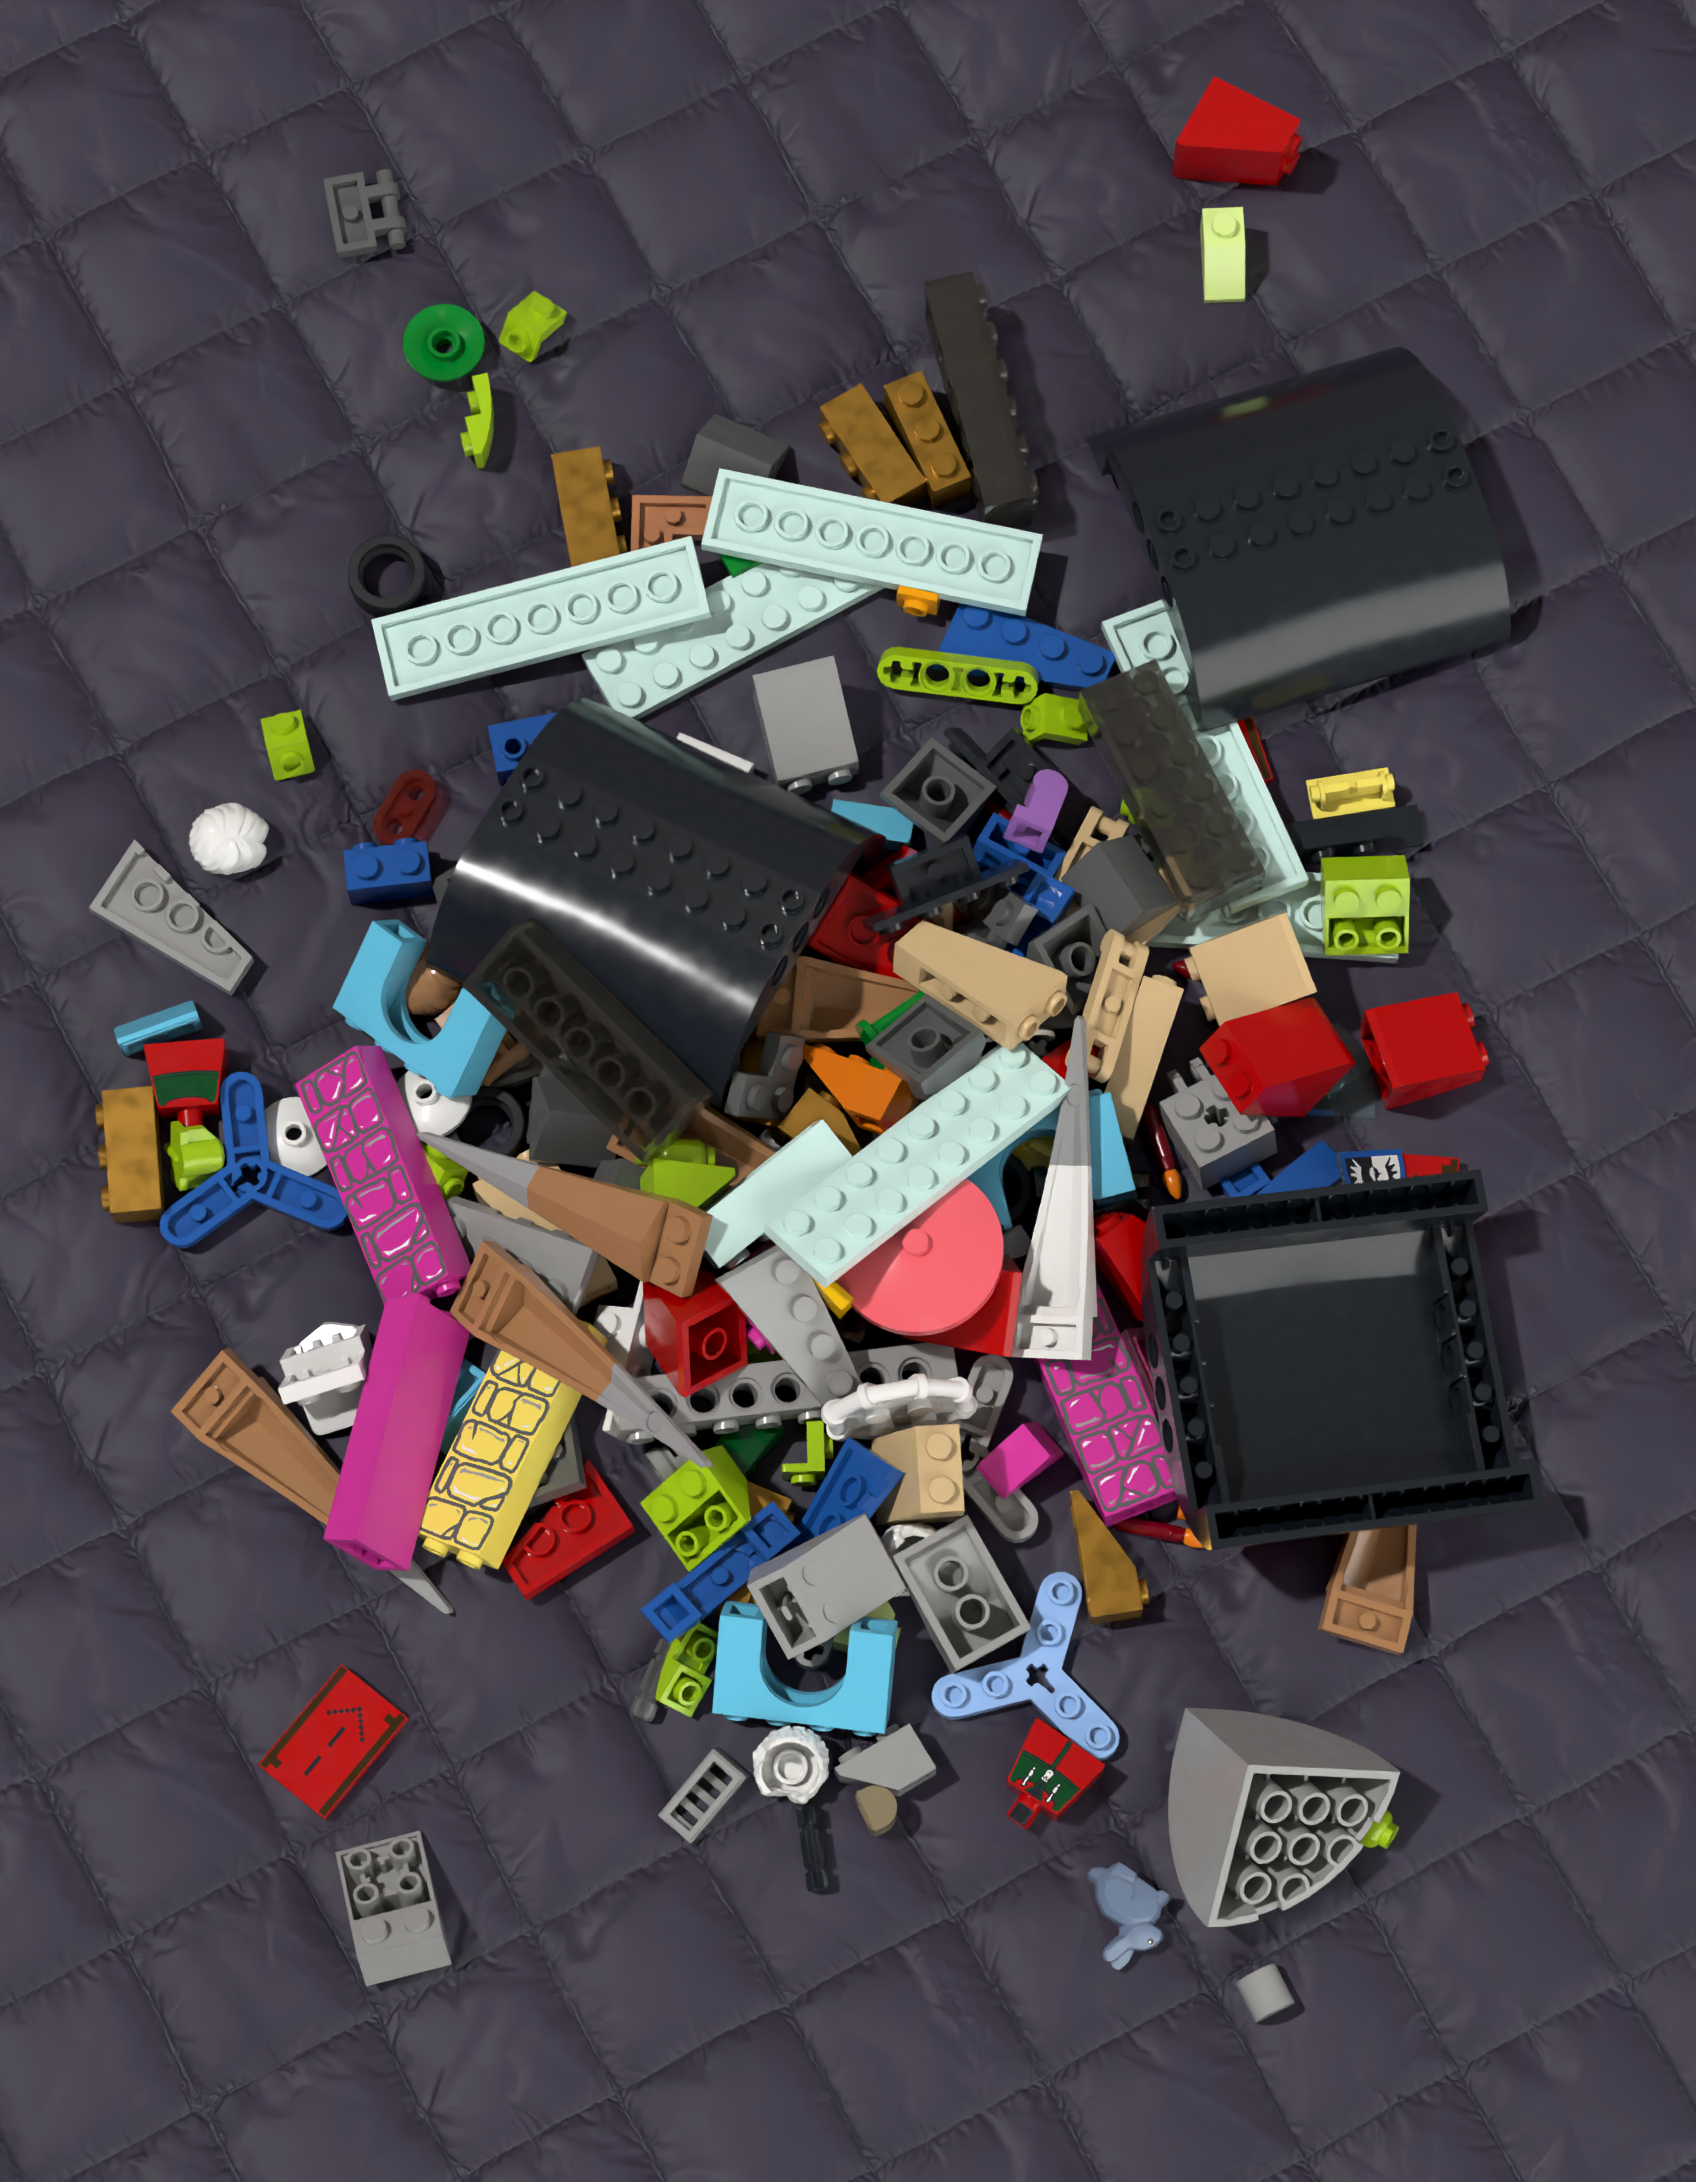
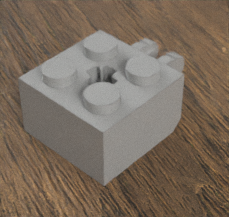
M1196 1058L1190 1061L1189 1064L1194 1078L1198 1080V1083L1187 1087L1176 1069L1166 1073L1168 1082L1175 1094L1159 1102L1162 1122L1168 1135L1201 1189L1205 1190L1219 1183L1220 1179L1224 1177L1229 1178L1248 1168L1249 1164L1255 1161L1258 1163L1276 1154L1277 1146L1275 1129L1268 1118L1263 1115H1240L1215 1074L1211 1076L1201 1059Z

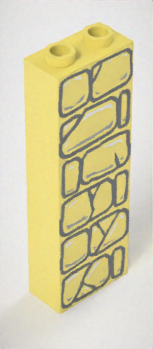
M579 1320L605 1347L608 1339L590 1323ZM498 1349L429 1491L418 1536L424 1540L422 1547L441 1557H446L447 1552L456 1554V1559L459 1562L473 1569L479 1570L483 1564L498 1570L582 1394L535 1367Z

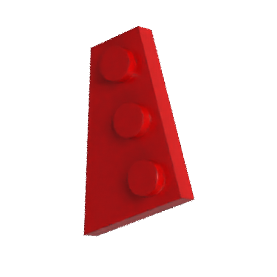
M589 1459L583 1465L587 1488L554 1499L555 1504L539 1523L532 1525L502 1561L505 1570L526 1601L635 1533L634 1526Z

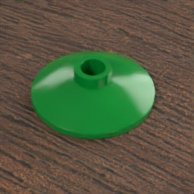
M438 304L423 309L408 323L403 336L404 354L409 365L422 377L437 382L455 381L468 375L479 364L485 348L484 333L479 321L466 309L451 304ZM442 344L452 346V350L448 353H440L437 349Z

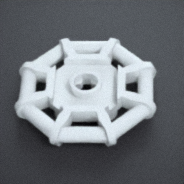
M924 1373L913 1374L907 1380L879 1385L869 1382L860 1384L856 1392L842 1399L826 1402L821 1409V1418L827 1424L826 1431L828 1436L836 1441H845L848 1437L871 1440L915 1426L945 1425L957 1419H968L976 1412L977 1401L972 1395V1384L967 1379L962 1377L948 1380L926 1378Z

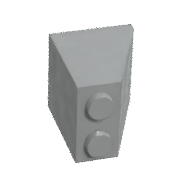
M834 655L752 675L754 705L777 786L799 795L810 791L813 785L828 782L829 785H840L852 780L854 775L859 774V760Z

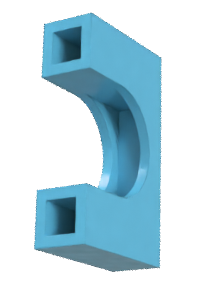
M398 919L372 921L333 1008L346 1017L345 1022L349 1026L366 1032L375 1039L374 1043L376 1046H381L383 1051L393 1053L403 1060L405 1068L410 1072L424 1076L435 1084L434 1089L439 1094L448 1098L476 1095L517 1007L488 986L463 987L440 1033L432 1040L425 1037L416 1029L409 1016L406 1003V989L427 941Z
M1100 1089L1090 1090L1089 1116L1092 1192L1096 1208L1134 1199L1138 1196L1111 1092L1102 1094ZM1061 1105L967 1177L985 1194L998 1216L1002 1232L1013 1229L1003 1187V1170L1006 1161L1020 1144L1029 1139L1043 1136L1055 1137Z
M726 1600L719 1619L712 1713L723 1714L726 1719L733 1721L757 1718L766 1719L767 1723L775 1726L799 1723L807 1724L810 1728L817 1731H831L834 1728L852 1730L854 1734L859 1736H874L878 1733L885 1734L890 1719L898 1621L862 1617L853 1623L849 1632L847 1668L844 1677L828 1689L817 1692H804L785 1685L772 1672L766 1658L767 1621L758 1605Z

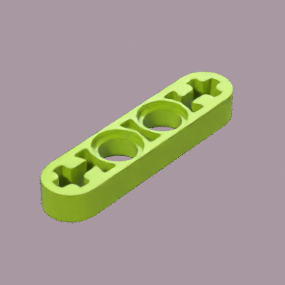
M891 647L885 650L880 657L877 668L878 678L881 683L892 689L1010 704L1030 702L1036 696L1039 686V674L1028 663L906 647ZM893 661L901 662L902 671L900 675L893 674L891 667ZM915 663H921L918 678H913ZM933 664L942 665L948 670L949 677L944 681H934L928 677L926 669ZM980 669L988 673L990 682L983 687L974 686L969 682L967 675L970 671ZM998 673H1003L1001 688H995ZM1016 676L1024 677V690L1016 689V684L1014 683Z

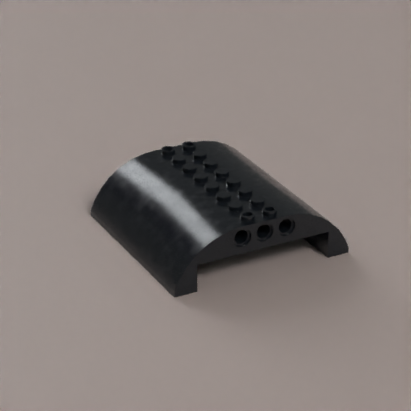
M1400 346L1088 437V443L1101 477L1112 473L1115 476L1191 673L1192 679L1186 698L1200 733L1510 639L1511 617L1507 579L1488 507L1453 419L1436 383L1417 356L1406 348Z
M580 698L561 709L534 739L472 835L460 857L440 904L432 930L426 964L428 968L467 987L488 986L517 1007V1011L643 1072L646 1071L722 1109L728 1098L733 1072L742 1071L740 1051L852 869L854 868L866 874L884 846L886 836L591 698Z
M1481 1169L1152 1206L1149 1209L1141 1256V1301L1147 1356L1162 1442L1172 1485L1185 1520L1203 1547L1212 1551L1544 1507L1536 1464L1518 1466L1483 1281L1473 1222L1489 1211Z

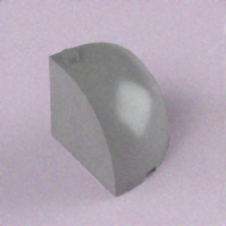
M1185 1707L1171 1767L1168 1822L1171 1851L1178 1880L1196 1916L1207 1927L1234 1926L1259 1920L1258 1915L1278 1907L1284 1911L1310 1897L1338 1875L1363 1848L1364 1845L1360 1841L1368 1832L1374 1821L1379 1823L1385 1814L1394 1794L1400 1771L1365 1747L1336 1734L1303 1723L1253 1712Z

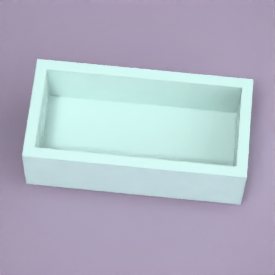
M823 1119L813 1122L704 1210L713 1215L703 1252L704 1257L713 1268H721L724 1265L727 1270L729 1268L731 1270L751 1254L746 1248L756 1239L760 1242H766L770 1239L765 1234V1224L852 1158V1155Z

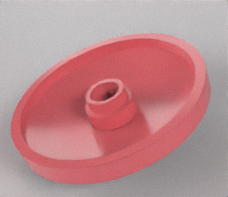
M966 1178L836 1281L838 1285L853 1297L852 1307L870 1323L886 1331L908 1336H924L950 1330L976 1314L988 1301L999 1281L1004 1261V1241L998 1216L985 1194Z

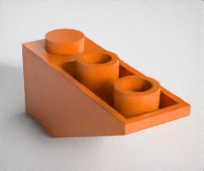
M814 1043L813 1046L804 1044L803 1059L858 1127L882 1135L908 1114L916 1097L911 1093L908 1083L885 1067L882 1070L873 1067L867 1060L857 1055L851 1054L848 1058L837 1055L834 1050L821 1043Z

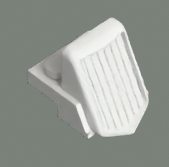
M325 1322L304 1338L298 1346L288 1348L280 1359L285 1378L278 1391L283 1404L297 1401L298 1405H303L312 1431L317 1435L328 1434L353 1426L373 1351L367 1325L356 1326L346 1323Z

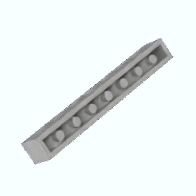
M920 1343L847 1352L859 1378L870 1375L875 1377L880 1384L902 1381V1372L907 1370L915 1371L918 1374L924 1373L926 1378L948 1380L958 1377L954 1347L933 1343ZM784 1360L748 1364L687 1397L678 1394L666 1374L634 1378L654 1401H661L668 1406L670 1411L668 1416L689 1438L696 1436L697 1430L713 1429L715 1434H727L738 1431L739 1425L756 1423L757 1429H768L780 1426L782 1424L781 1420L798 1418V1423L807 1424V1421H822L821 1404ZM782 1385L789 1386L795 1391L797 1399L790 1403L783 1402L777 1398L775 1388ZM736 1391H746L752 1395L754 1405L748 1408L740 1407L734 1402L732 1394ZM694 1396H704L711 1402L712 1410L706 1413L697 1412L692 1408L690 1399ZM613 1412L617 1440L628 1439L629 1444H644L654 1440L652 1435Z

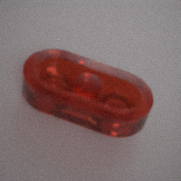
M409 770L401 774L394 783L373 820L375 837L381 845H394V842L398 839L414 838L437 797L434 780L428 773L422 770ZM414 789L423 791V796L418 800L408 797L409 793ZM392 824H399L403 827L402 831L396 835L390 834L387 830Z

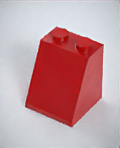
M1214 76L1176 141L1172 176L1188 180L1277 186L1284 173L1290 175L1299 160L1300 153L1297 151L1303 140V137L1298 135L1301 119Z
M1457 992L1365 1010L1358 1034L1386 1111L1482 1080L1486 1070L1485 1066L1489 1065L1488 1055L1482 1041L1476 1042L1471 1027L1475 1026L1471 1008L1467 1002L1461 1003Z
M1306 998L1225 1021L1199 1048L1240 1115L1304 1117L1356 1064L1315 998Z
M1106 1210L1100 1211L1093 1216L1095 1262L1132 1319L1143 1322L1141 1256L1146 1223L1131 1214L1111 1211L1108 1214Z
M1004 1254L1002 1272L994 1292L976 1314L964 1323L941 1333L924 1336L902 1335V1337L1012 1357L1022 1272L1009 1254Z
M701 1268L698 1271L693 1294L688 1297L681 1298L649 1281L643 1282L645 1345L678 1394L683 1397H687L748 1365L746 1316L727 1292L715 1281L718 1277Z

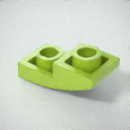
M488 373L472 376L474 391L467 392L472 416L465 417L467 432L460 433L465 457H474L476 469L485 468L493 439L494 411Z
M700 1622L672 1642L661 1670L656 1690V1700L691 1718L712 1679L705 1675V1672L717 1653V1630Z

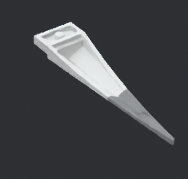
M1077 1016L1074 1020L1065 1078L1067 1087L1072 1086V1088L1061 1102L1041 1204L1022 1273L1012 1357L1091 1360L1093 1317H1097L1087 1040L1084 1016Z

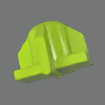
M179 1121L171 1122V1143H166L163 1146L165 1152L171 1157L170 1180L179 1191L196 1188L223 1168L225 1155L222 1142L203 1125L184 1127Z

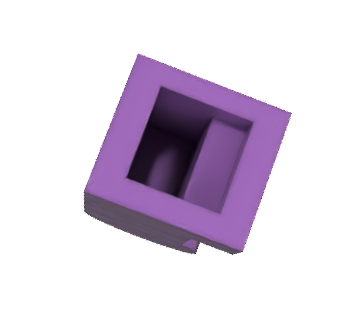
M1045 769L1035 774L1024 798L1025 807L1017 804L1003 838L1042 854L1068 791V783L1060 773Z

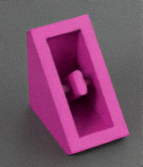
M1038 1422L1023 1423L978 1463L976 1468L1004 1500L1064 1456V1452Z

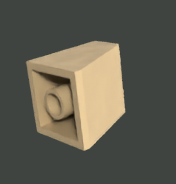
M1284 911L1188 948L1191 957L1184 959L1193 983L1201 980L1207 996L1199 999L1208 1022L1216 1019L1219 1027L1225 1021L1271 1009L1317 992L1288 915Z
M959 1424L915 1426L871 1439L872 1451L905 1473L877 1508L876 1526L904 1523L914 1524L918 1522L957 1521L964 1516Z

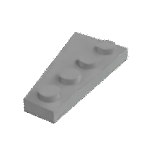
M135 839L89 907L92 914L232 996L254 963L253 957L216 920H213L200 907V904L189 893H186L172 879L171 875L145 852V849Z
M452 1196L445 1200L468 1258L474 1261L482 1241H495L520 1264H527L574 1315H577L599 1255L597 1252L580 1241L571 1238L564 1231L558 1229L549 1231L534 1226V1221L521 1217L513 1219L501 1215L500 1210L457 1196Z
M778 1245L715 1279L719 1286L738 1305L737 1307L761 1332L770 1346L784 1359L789 1368L822 1407L830 1400L842 1399L857 1391L858 1385L862 1384L811 1275Z

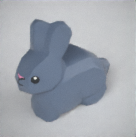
M1117 1862L1108 1869L1102 1866L1093 1867L1088 1872L1087 1877L1094 1884L1095 1899L1101 1914L1119 1927L1118 1936L1104 1947L1102 1955L1105 1962H1110L1113 1968L1120 1970L1129 1962L1134 1951L1149 1950L1162 1941L1164 1934L1155 1923L1161 1916L1162 1908L1169 1902L1171 1897L1163 1890L1157 1891L1137 1877V1874L1130 1868Z

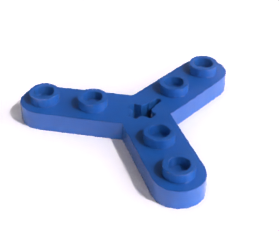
M248 1072L230 1074L224 1079L220 1087L227 1166L174 1203L162 1214L160 1231L164 1240L171 1246L179 1249L189 1248L252 1202H256L320 1230L332 1231L343 1226L348 1219V1214L337 1188L270 1160L264 1093L260 1082L254 1075ZM248 1166L252 1171L257 1168L261 1170L257 1175L259 1180L257 1185L252 1186L251 1183L246 1182L238 1186L237 1191H232V1188L244 1177L241 1171L244 1167Z

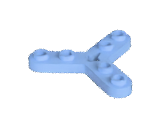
M1056 1572L1048 1575L1039 1588L1029 1623L1032 1629L1027 1631L1020 1657L949 1674L940 1678L932 1690V1705L935 1711L941 1717L954 1720L1031 1702L1063 1736L1099 1761L1111 1757L1117 1750L1119 1743L1118 1728L1062 1670L1081 1603L1082 1589L1078 1580L1067 1572ZM1031 1666L1035 1670L1044 1667L1047 1670L1044 1678L1055 1691L1050 1693L1039 1683L1030 1686L1027 1683L1029 1679L1027 1669Z

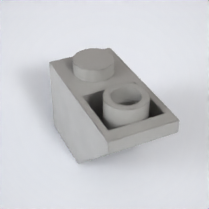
M897 1723L886 1728L885 1734L879 1733L875 1736L878 1741L876 1744L864 1751L860 1746L847 1751L838 1758L840 1765L835 1767V1776L839 1782L862 1788L872 1785L882 1786L898 1797L936 1775V1766L910 1723L901 1729Z

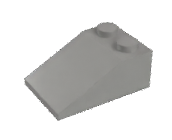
M968 1514L892 1556L926 1629L951 1674L1032 1629Z

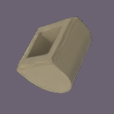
M878 1785L868 1786L856 1792L855 1802L871 1836L877 1837L889 1831L897 1818V1802L894 1795L887 1788Z

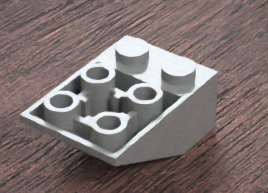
M866 1513L751 1569L747 1582L749 1591L788 1660L829 1640L906 1589L904 1581Z
M420 1831L335 1852L356 1955L366 1986L451 1965L444 1927Z

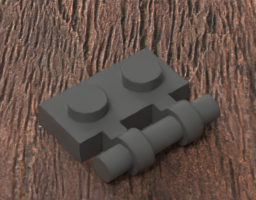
M383 169L376 173L378 184L370 186L365 185L363 172L323 179L338 259L378 252L376 237L387 236L390 249L399 250L406 246L404 233L407 232L405 218L400 216L398 200L401 195L399 185L394 182L391 170ZM381 203L384 217L372 219L369 204Z
M993 885L980 890L981 896L973 900L968 908V911L974 915L973 920L970 924L965 922L956 923L953 927V932L1002 950L1005 949L1008 942L1017 946L1038 909L1009 886L996 889Z

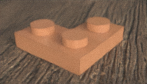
M632 495L631 551L692 536L694 541H702L713 496Z

